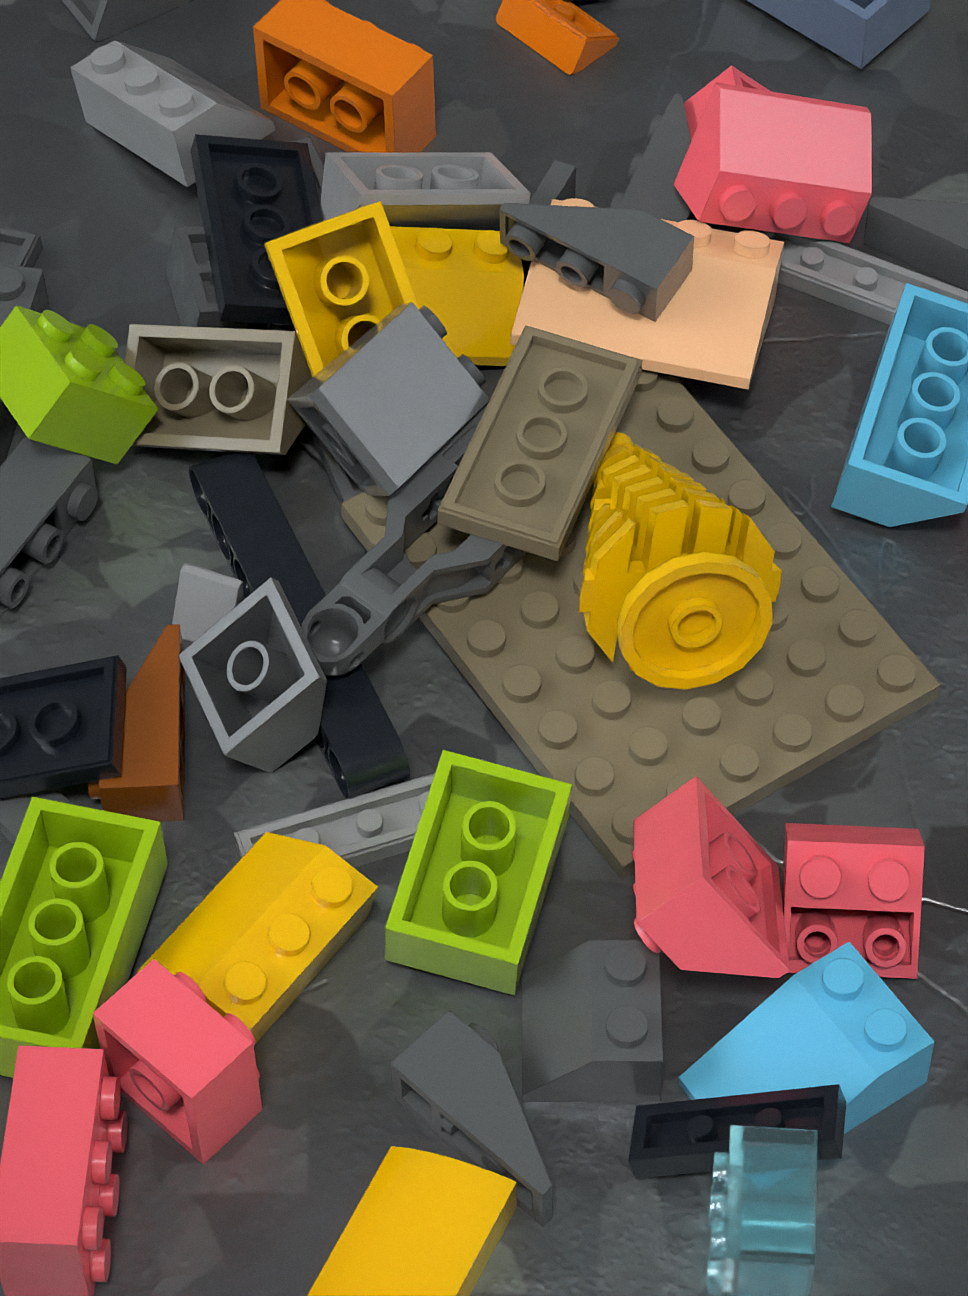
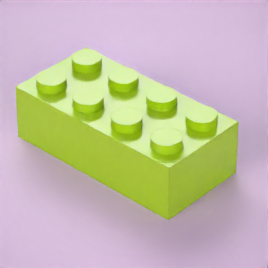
M31 798L0 881L1 1076L14 1077L18 1046L100 1049L93 1012L128 982L168 866L160 821L43 798Z

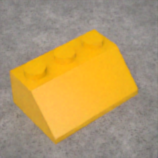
M381 201L359 207L264 243L312 377L399 305L413 302L419 309Z
M390 226L419 308L423 305L428 307L441 321L447 331V335L442 340L457 358L464 354L475 365L506 366L516 346L510 344L524 289V270L521 259L500 243V231Z
M265 832L140 967L137 973L155 959L173 975L177 972L186 974L202 990L208 1005L221 1016L231 1013L239 1018L251 1031L257 1043L368 919L378 886L326 845Z

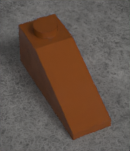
M171 624L165 627L125 693L121 776L88 782L90 799H101L104 811L160 822L184 821L185 669L178 656L184 651L180 624Z

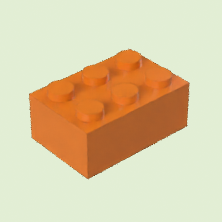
M280 0L253 26L261 109L346 152H422L436 137L433 55L424 51L421 47L401 40L377 28L371 22L363 21L332 6L326 0Z

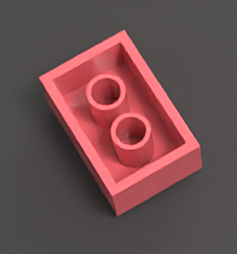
M18 1046L0 1162V1282L5 1296H95L96 1282L108 1281L111 1263L110 1239L102 1238L105 1216L115 1217L118 1210L119 1176L118 1174H111L113 1153H124L128 1120L127 1112L119 1110L120 1079L119 1077H109L104 1049Z

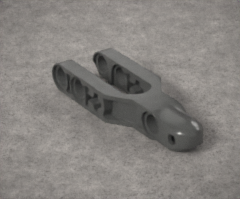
M488 403L389 496L385 536L343 576L338 585L307 613L301 628L325 676H343L356 669L382 643L387 644L398 638L432 604L487 593L528 553L471 534L457 549L432 555L418 570L413 567L406 555L405 550L437 521L438 508Z

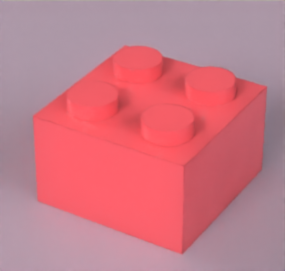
M153 959L93 1012L100 1049H104L109 1077H119L120 1093L203 1165L263 1110L259 1087L260 1073L256 1066L254 1052L256 1041L253 1034L235 1015L227 1013L225 1016H221L208 1005L202 990L186 974L177 972L173 975Z

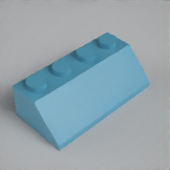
M906 283L889 325L831 505L832 508L887 527L963 513L968 505V304Z

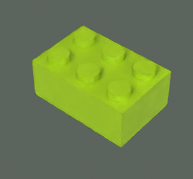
M442 750L385 926V960L515 996L569 819L572 784Z

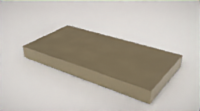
M525 325L438 508L437 524L558 561L641 376L643 360Z

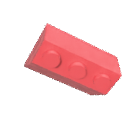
M715 82L673 185L699 222L850 243L872 195L871 112L867 107Z
M697 776L633 820L634 850H632V856L635 861V883L633 884V890L636 896L634 926L644 944L651 951L657 954L663 951L680 970L780 978L790 971L779 866Z

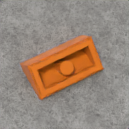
M502 0L496 15L498 25L568 75H574L582 71L617 46L620 39L613 31L570 1Z

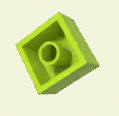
M16 305L0 327L1 400L28 439L118 464L159 410L143 388L146 385L145 380L136 370L126 365L116 351L118 348L117 341L104 329L93 324H89L85 328L69 323L61 315L51 310H44L42 313Z

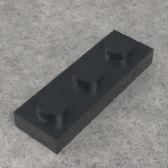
M836 1084L636 1106L628 1161L636 1178H647L842 1158L847 1102L840 1085Z

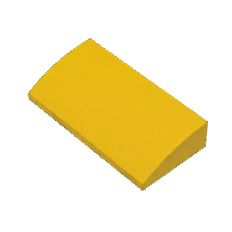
M391 1146L307 1296H470L517 1208V1182L454 1158L412 1148Z

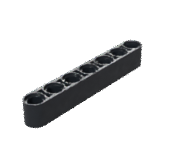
M230 452L190 466L189 477L196 500L234 577L242 581L244 598H247L272 577L279 581L302 627L307 613L326 594L253 453ZM362 664L343 676H325L327 684L319 733L315 740L344 798L352 799L409 779L410 768L403 745Z

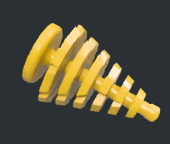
M615 432L594 479L579 612L584 614L588 633L613 663L618 636L620 651L629 664L630 671H634L637 676L658 687L684 690L717 683L742 669L763 647L773 623L772 602H776L781 586L782 570L773 563L775 551L749 516L744 513L742 515L732 505L728 506L723 498H718L714 493L706 492V488L701 483L694 482V479L688 474L680 472L676 467L661 461L659 456L637 444L634 446L633 441L626 434Z

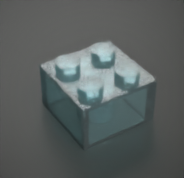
M730 1125L728 1152H714L709 1208L710 1248L708 1250L706 1294H719L720 1296H811L816 1248L818 1130Z

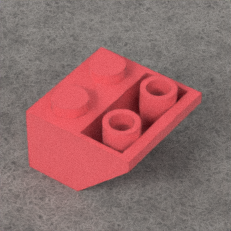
M785 823L782 903L790 970L787 973H798L845 943L850 942L879 977L917 979L925 849L919 829Z

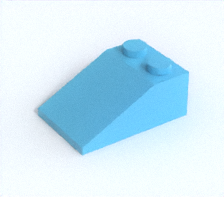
M847 942L794 974L678 1077V1084L690 1100L839 1084L847 1102L845 1134L927 1082L934 1040L850 942ZM798 1163L747 1167L745 1169L761 1187Z

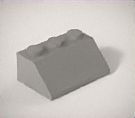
M116 40L95 49L90 56L70 67L85 121L186 187L196 182L190 152L195 134L261 140L275 131L274 122L171 58Z
M326 152L320 206L323 221L381 201L390 226L500 231L499 209L504 203L529 204L530 192L491 152Z

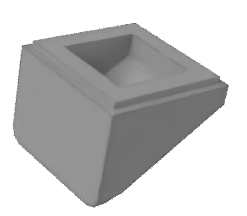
M184 563L180 570L172 624H180L182 639L190 642L196 641L244 600L242 581Z

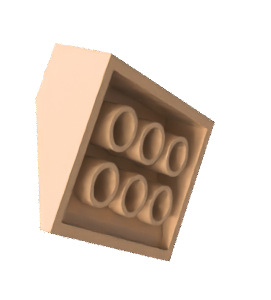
M577 198L563 201L552 199L550 204L594 207L589 201ZM661 219L693 235L694 249L692 271L656 322L638 313H626L617 308L609 298L586 286H573L566 282L558 272L532 260L513 325L510 344H517L525 325L643 360V370L749 390L775 302L784 242L769 239L765 234L756 231L734 233L713 229L706 223L697 220L675 222Z

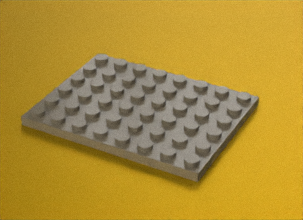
M643 369L616 432L626 434L631 438L634 446L637 444L659 456L661 461L676 467L680 472L688 474L694 479V482L701 483L706 488V492L714 493L718 498H723L728 506L732 505L742 515L744 513L749 516L775 551L773 563L782 570L781 586L776 602H772L773 623L763 647L742 669L714 684L687 690L658 687L637 676L634 671H630L629 664L620 651L618 636L614 661L612 663L588 633L584 614L579 612L588 523L591 512L590 503L594 487L586 497L558 561L528 552L487 593L434 603L419 617L538 773L543 777L572 784L569 813L621 880L635 873V861L632 856V850H634L633 820L693 777L697 776L734 816L938 699L941 684L674 375ZM362 492L341 503L342 519L367 551H370L385 536L389 496L367 495L365 492ZM436 521L405 550L407 558L413 567L418 570L432 555L454 551L471 534L437 524Z

